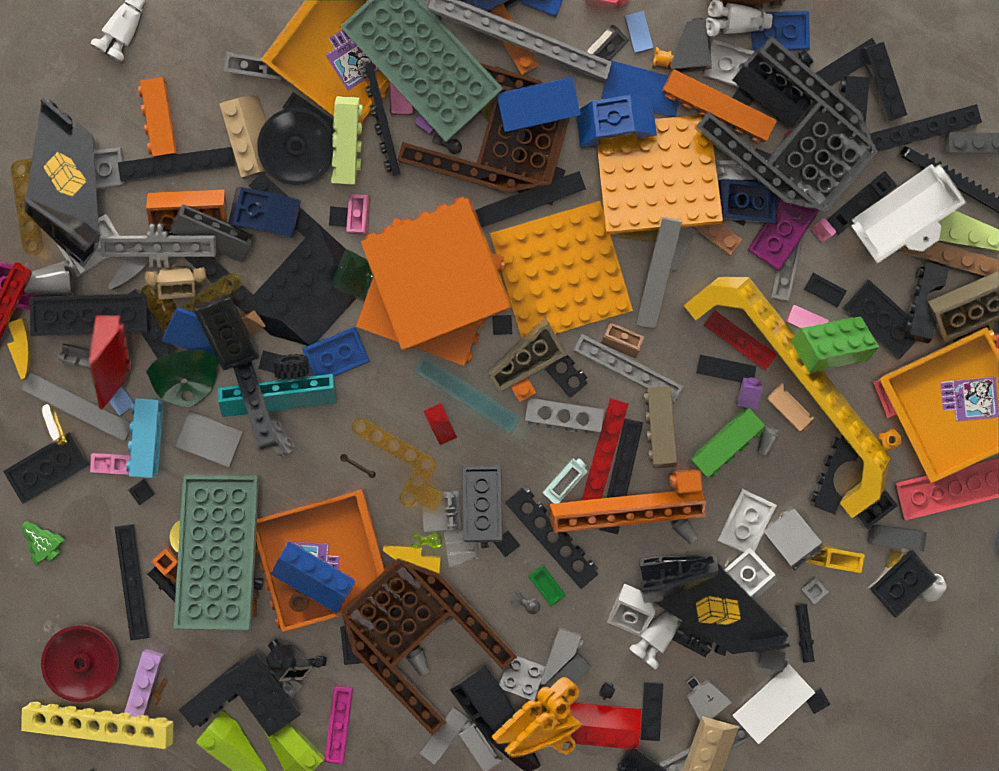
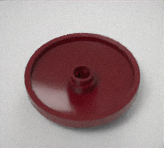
M72 625L60 630L47 642L41 657V670L46 684L56 695L71 702H87L103 695L114 683L119 669L118 652L113 641L103 631L89 625Z

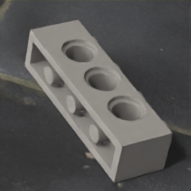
M528 398L525 421H528V425L539 427L540 423L547 424V428L558 430L559 426L566 427V431L577 432L578 429L585 430V434L596 435L602 429L604 409ZM544 408L549 409L551 412L550 417L546 420L542 419L539 415L540 411ZM562 411L569 413L570 418L567 422L559 420V414ZM581 414L588 416V423L586 425L578 423V417Z

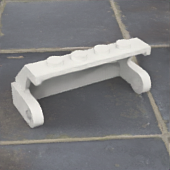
M931 164L852 219L854 223L852 228L875 261L879 263L904 245L911 250L924 251L937 242L941 231L939 221L966 202L942 167L938 165L934 168Z

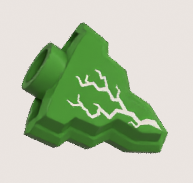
M28 521L21 525L23 535L29 542L28 549L32 554L30 558L36 566L44 560L51 562L61 553L58 548L65 539L59 534H53L49 530H41L36 524Z

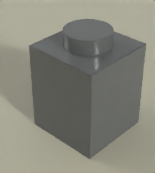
M766 650L760 653L758 666L759 668L783 672V667H787L788 656H785L786 652L783 650Z

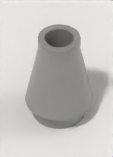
M765 426L764 432L761 434L758 452L769 456L770 451L780 438V431Z
M689 519L673 520L671 523L673 530L689 544L698 538Z
M416 646L407 654L406 659L418 672L419 676L428 673L429 669L423 649L420 646Z

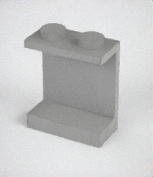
M794 508L791 511L787 510L778 521L770 523L766 530L763 531L794 571L825 548L820 539Z

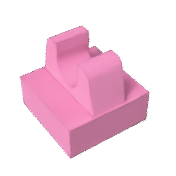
M829 217L822 218L810 228L822 243L836 233V230L827 221Z

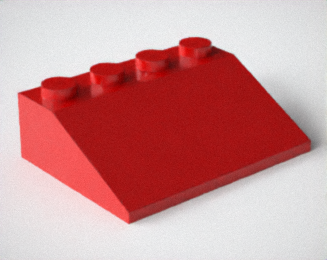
M96 316L89 364L99 410H103L127 379V372L131 371V360H128L129 349L126 348L127 338L124 336V324H121L120 316Z

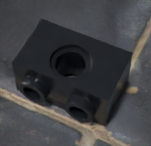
M884 490L879 500L855 517L865 529H869L898 505L889 493Z

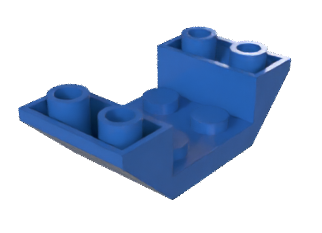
M625 95L595 100L580 108L581 115L577 116L581 148L600 145L599 139L635 133L638 139L657 136L652 98Z

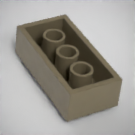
M999 271L928 301L933 318L937 321L936 327L945 343L999 320Z

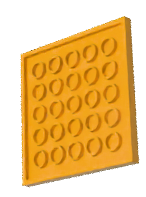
M693 115L655 119L657 136L638 139L635 133L599 139L600 145H597L606 234L659 230L662 216L680 219L682 221L681 227L722 224L723 219L713 143L694 128L704 116Z
M601 201L490 233L496 254L503 256V261L506 262L502 275L521 339L545 317L555 334L633 311L611 235L606 234L605 217Z

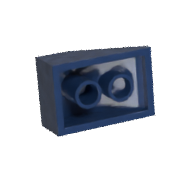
M733 179L718 180L723 220L760 223L776 222L777 196L761 183Z

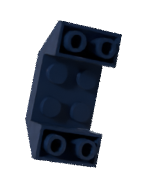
M236 187L228 224L293 238L301 200L275 193Z

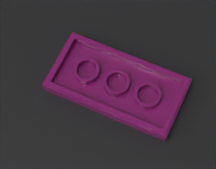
M781 199L777 204L776 222L763 225L748 251L780 271L820 210L787 203Z

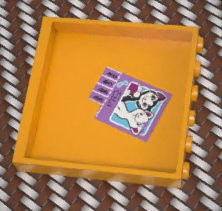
M305 0L260 60L333 117L336 96L359 98V105H363L362 116H359V123H362L363 126L365 123L364 118L367 114L371 115L370 105H372L371 98H368L366 95L365 87H367L366 79L362 78L360 68L363 67L362 62L371 60L340 26L368 0ZM373 63L381 98L383 99L388 93L386 89L389 87V79Z
M987 327L880 378L931 483L999 452V348L995 344L997 338L993 330L989 331Z

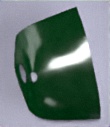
M199 349L175 352L161 356L152 362L146 373L155 392L162 400L182 407H192L208 395L214 385L217 356ZM186 379L187 382L181 383V380ZM183 392H192L193 398L190 401H184L181 398Z

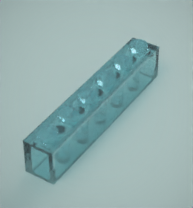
M425 355L414 370L415 373L510 434L521 419L520 416Z

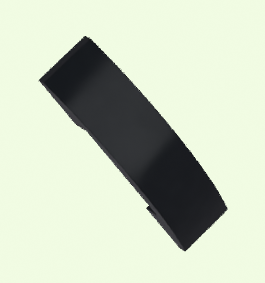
M884 171L829 217L827 221L836 230V234L840 235L853 224L852 219L886 196L897 184Z

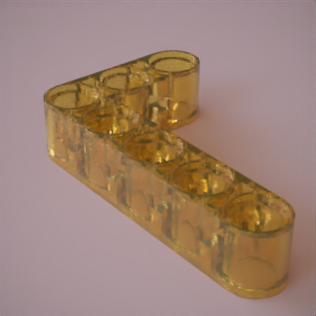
M32 158L12 163L11 175L22 247L25 252L36 255L43 249L41 228L23 211L27 192L24 194L20 192L21 185H28L32 163ZM20 165H24L25 172L19 175L17 168ZM32 221L34 224V228L32 231L28 232L26 230V224ZM35 240L37 247L31 251L28 247L29 242Z
M236 273L221 277L180 308L195 313L193 307L200 305V300L206 303L228 294L231 295L241 287V277ZM228 279L231 281L232 287L229 286ZM148 284L141 289V293L147 294L148 308L162 329L166 331L177 306L172 299L159 300L158 290H154L155 295H153L151 292L152 288ZM214 290L217 291L218 297L215 296Z
M365 418L355 419L352 423V430L355 434L415 467L399 497L402 505L406 507L414 505L436 467L435 459ZM358 421H363L366 424V429L363 432H359L356 429ZM374 431L382 432L383 437L381 441H375L372 438ZM391 440L399 442L398 450L393 451L389 448ZM412 449L415 451L416 458L414 460L406 458L405 453L407 450ZM425 459H430L433 463L432 468L429 470L424 469L422 466V462ZM415 476H421L423 478V484L421 486H415L413 484V478ZM407 492L414 496V500L411 503H406L403 500V495Z

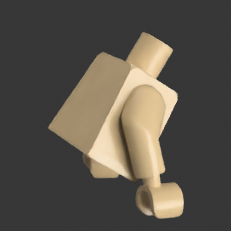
M175 264L171 265L170 268H160L159 274L157 272H145V283H148L152 289L158 290L159 300L196 297L195 287L200 286L203 279L206 278L205 267L193 269V272H191L188 266H178Z

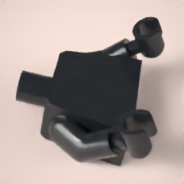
M277 639L272 640L268 644L271 652L266 657V661L278 681L303 680L312 667L320 668L326 666V656L317 655L316 659L305 658L294 645H281Z

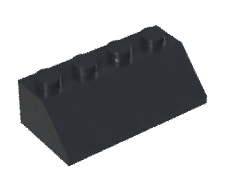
M757 47L732 81L749 93L755 100L763 104L770 112H773L782 119L784 123L793 128L813 101L757 54L760 50Z

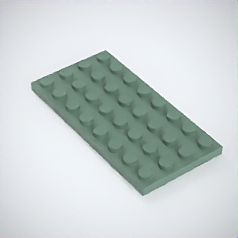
M368 0L340 27L447 142L503 88L434 13L427 11L428 6L422 0Z
M183 475L174 629L251 631L259 493L258 476Z

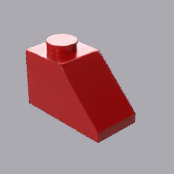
M442 403L424 411L439 445L457 438Z

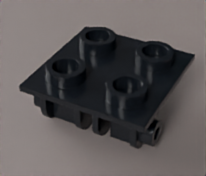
M683 621L672 638L673 641L705 658L711 652L714 643Z
M636 747L618 764L616 769L618 771H666L658 762L652 760Z

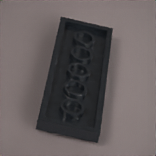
M146 293L29 297L31 336L93 334L96 316H120V322L124 324V333L148 332Z

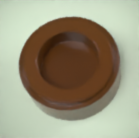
M297 592L290 597L289 605L292 610L302 612L308 607L309 599L305 594Z

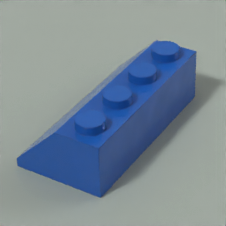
M291 541L287 543L271 572V575L335 613L339 611L356 582V579Z

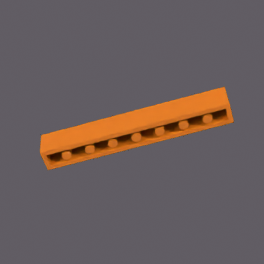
M671 491L550 504V522L554 533L706 517V499L702 491L683 493Z

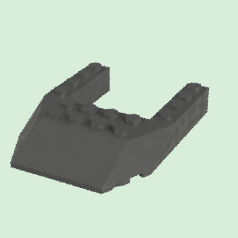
M770 37L757 54L815 102L768 160H765L710 112L706 113L694 128L784 202L828 212L878 151L871 139L869 130H867L861 112L777 40Z

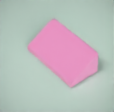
M389 81L390 113H413V105Z
M349 194L346 232L368 234L371 196Z
M793 305L786 323L801 329L803 327L828 323L829 320Z

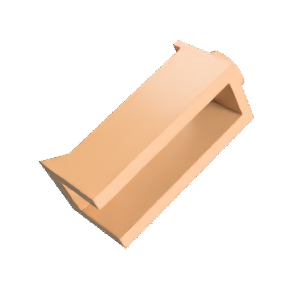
M783 383L766 398L797 431L802 429L806 431L813 424L811 420L814 417H809L810 414L787 390H784Z

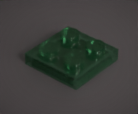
M345 250L331 285L361 301H365L374 277L368 260L350 250Z

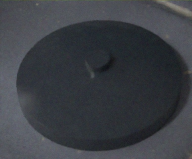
M299 107L286 108L269 117L262 126L257 140L258 156L265 170L276 180L290 185L307 184L322 176L329 168L333 158V151L335 150L333 148V133L326 121L317 113Z

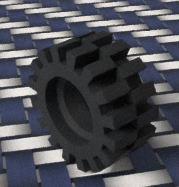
M302 354L282 355V357H277L273 361L274 374L278 379L291 380V378H303V376L309 374L308 357Z

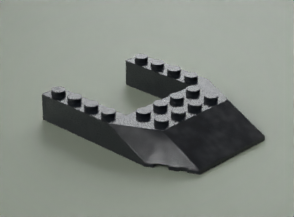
M262 172L249 184L251 189L289 197ZM299 207L295 229L305 239L254 294L214 257H184L196 269L205 267L206 278L224 295L230 294L234 304L245 314L255 310L265 324L263 329L268 334L306 346L317 342L364 291L349 251L301 207Z

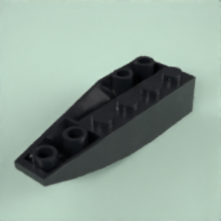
M486 666L464 677L450 689L473 723L510 761L523 771H533L541 766L535 752L511 757L505 749L512 742L498 744L491 737L500 728H503L502 726L510 718H513L512 716L515 714V711L508 696Z

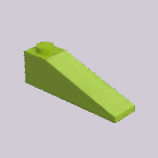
M224 710L219 713L196 741L199 746L232 771H268L251 746L249 739L243 733L239 723Z
M291 723L270 737L265 732L284 771H314L325 758Z

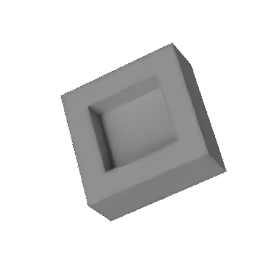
M816 577L801 589L814 605L829 593Z

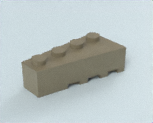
M545 317L488 370L489 376L498 392H501L566 356V352Z
M671 386L648 388V393H644L645 405L649 404V412H646V424L650 423L651 431H647L648 443H652V450H648L649 462H653L654 469L677 467Z

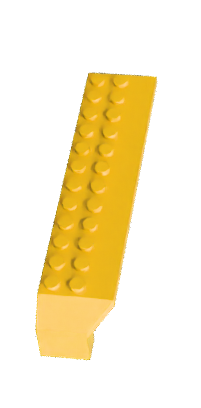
M718 277L684 304L695 320L715 305L743 308L864 461L862 482L846 492L840 504L850 517L853 518L879 500L886 487L891 456L823 370L808 372L791 342L795 334L750 277Z

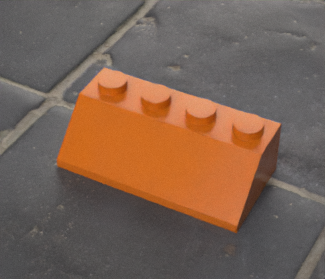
M225 190L148 193L146 210L149 227L150 224H155L157 231V225L163 224V231H167L168 236H178L171 232V228L182 204L227 223Z

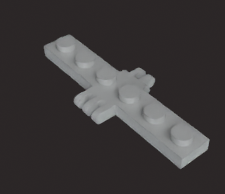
M150 224V231H147V236L100 237L102 257H149L150 268H155V261H157L158 268H163V261L165 268H170V257H215L217 254L215 236H168L167 231H163V224L157 225V231L155 224Z

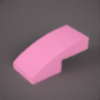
M91 453L90 472L129 475V472L126 471L127 460H130L131 455Z

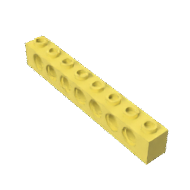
M30 702L29 705L22 708L21 731L167 749L173 744L174 721H167L163 717L150 719L146 715L134 717L130 716L129 713H120L118 715L112 714V711L94 712V709L90 708L78 710L74 706L61 708L57 704L45 706L41 705L40 702ZM113 723L117 726L118 730L113 727ZM131 726L135 728L136 732L131 729ZM149 728L153 730L154 735L150 733Z

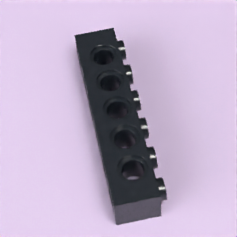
M975 104L873 132L870 135L877 151L881 152L976 126L982 123L978 105Z
M521 487L505 501V504L578 587L583 589L598 575L596 571L598 567L592 560L588 562L583 557L586 553L579 545L575 548L571 543L572 537L566 531L564 533L556 532L558 540L555 542H550L547 539L548 534L554 532L550 518L545 514L548 510L541 502L537 504L533 500L535 495L528 488L524 490ZM531 503L533 505L532 512H523V504ZM538 517H543L546 520L544 527L539 528L535 525V520ZM563 546H568L571 548V553L568 556H562L560 549ZM577 560L584 563V567L580 571L573 568V563Z

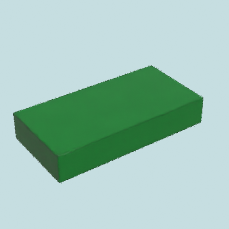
M544 565L528 575L551 607L566 596Z

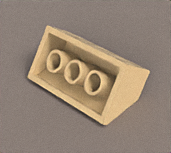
M259 95L241 97L219 103L241 178L247 179L257 176L260 172L267 173L257 151L258 136L266 122Z
M702 716L682 771H723L739 727Z

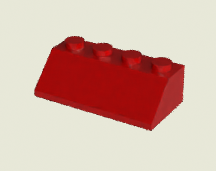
M572 702L569 705L572 716L582 724L581 727L570 734L575 744L631 750L636 747L639 749L641 709Z

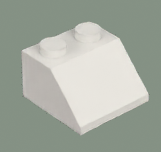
M751 548L747 549L725 569L754 600L777 582L776 575Z
M624 584L617 596L607 623L641 637L640 635L647 629L655 614L657 604L654 602L644 603L640 590Z

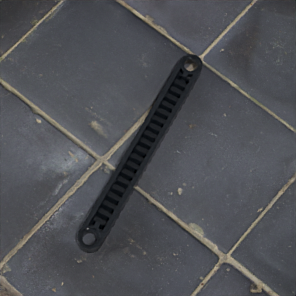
M906 146L903 147L899 154L900 157L922 170L931 164L934 168L938 165L942 167L941 161L935 163L934 157L928 159L929 154L922 155ZM948 165L942 167L958 191L999 214V196L995 197V192L988 193V188L982 190V185L975 186L974 180L968 182L969 177L962 178V173L955 174V169L949 171Z

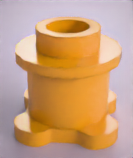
M656 47L652 67L657 65L668 69V66H671L674 55H671L670 50L665 52Z
M895 429L880 433L878 436L885 450L896 449L901 444V436ZM891 436L894 438L892 443L889 442V437Z

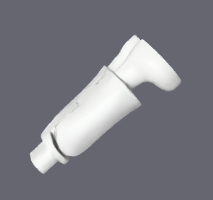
M125 0V3L120 6L101 30L105 34L103 38H95L90 44L105 54L112 39L115 38L116 41L107 52V55L116 61L122 62L124 59L122 47L123 45L129 46L143 12L141 8L145 1Z
M712 0L708 7V14L712 17L726 16L728 18L717 19L708 17L706 19V30L709 36L718 35L722 28L725 34L763 31V29L771 28L773 15L752 7L727 3L726 7H723L720 0Z
M668 611L663 612L640 635L643 639L638 644L631 645L629 650L650 667L657 670L659 663L656 660V654L658 651L662 654L665 652L681 624L679 621L681 620Z

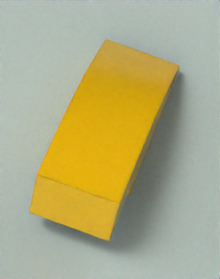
M19 318L8 323L14 341L7 345L21 380H26L31 369L32 344L26 318Z
M383 546V551L395 560L399 558L440 573L441 557L422 556V548Z
M824 546L823 550L806 562L862 573L865 554Z

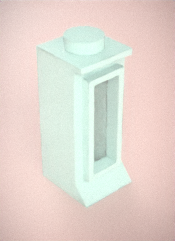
M573 458L546 487L543 494L553 503H560L588 472L585 469L587 465L579 458L577 461Z

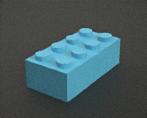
M138 398L135 399V402H132L131 414H134V421L130 422L132 441L128 443V452H131L130 460H127L126 466L129 476L147 478L158 476L164 400Z

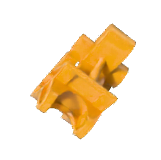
M566 677L559 679L551 688L543 687L537 694V702L534 700L528 701L522 707L523 709H519L512 716L513 718H510L502 726L503 728H500L491 737L498 744L512 742L505 749L511 757L533 753L548 746L553 747L564 755L570 754L575 748V741L571 738L570 734L582 726L572 716L569 706L579 696V687ZM542 706H544L548 711L542 712ZM570 741V746L563 750V744Z

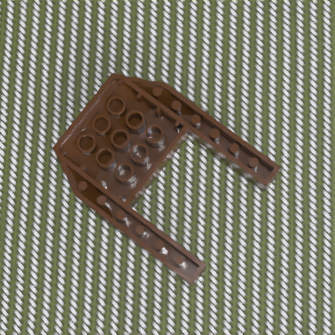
M480 63L503 88L499 93L543 83L535 78ZM496 95L477 163L402 142L397 161L506 192L550 185L570 118L505 132Z
M399 558L341 610L353 653L431 735L446 723L445 717L396 665L448 616L451 615L502 670L517 658L516 653L439 573Z

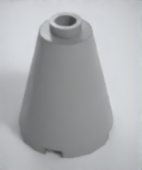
M63 261L32 271L33 273L24 290L25 294L49 297L73 296V293H71V288H73L71 267H67L70 262Z

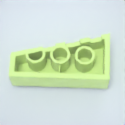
M336 96L333 128L335 129L333 135V148L335 150L333 151L332 158L334 170L331 183L355 184L357 170H361V159H358V152L361 153L362 141H358V134L362 135V123H359V116H362L363 105H359V98Z
M953 211L939 221L941 231L937 242L999 252V229L957 211Z

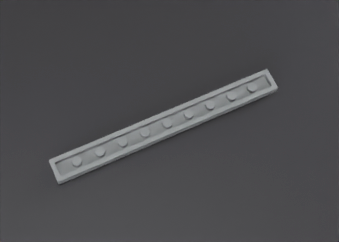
M430 0L427 9L429 12L601 81L607 80L612 63L608 60L459 0Z

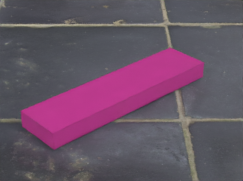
M334 685L324 761L326 763L344 764L353 688Z

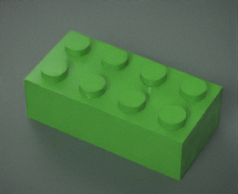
M861 316L803 327L791 341L809 373L869 361L879 348Z
M745 408L689 460L705 477L708 478L710 476L713 478L721 471L719 467L723 463L729 464L735 458L733 454L738 450L742 452L749 445L748 441L752 437L756 439L764 432L762 428L765 425L750 408Z

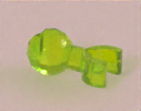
M436 533L429 535V537H422L420 534L412 535V537H417L421 540L418 544H412V547L429 545L435 549L442 544L441 536Z

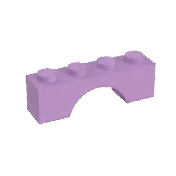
M148 649L142 651L124 713H129L130 716L134 717L147 714L150 695L164 654Z

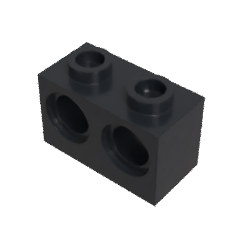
M567 355L550 364L545 370L568 397L571 398L587 384L586 379L588 377L581 369L577 371L573 367L575 362ZM559 362L565 363L567 366L566 372L558 373L556 365ZM573 376L579 379V385L576 388L570 387L568 383L569 379Z

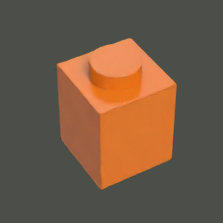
M528 377L510 386L519 402L536 393Z

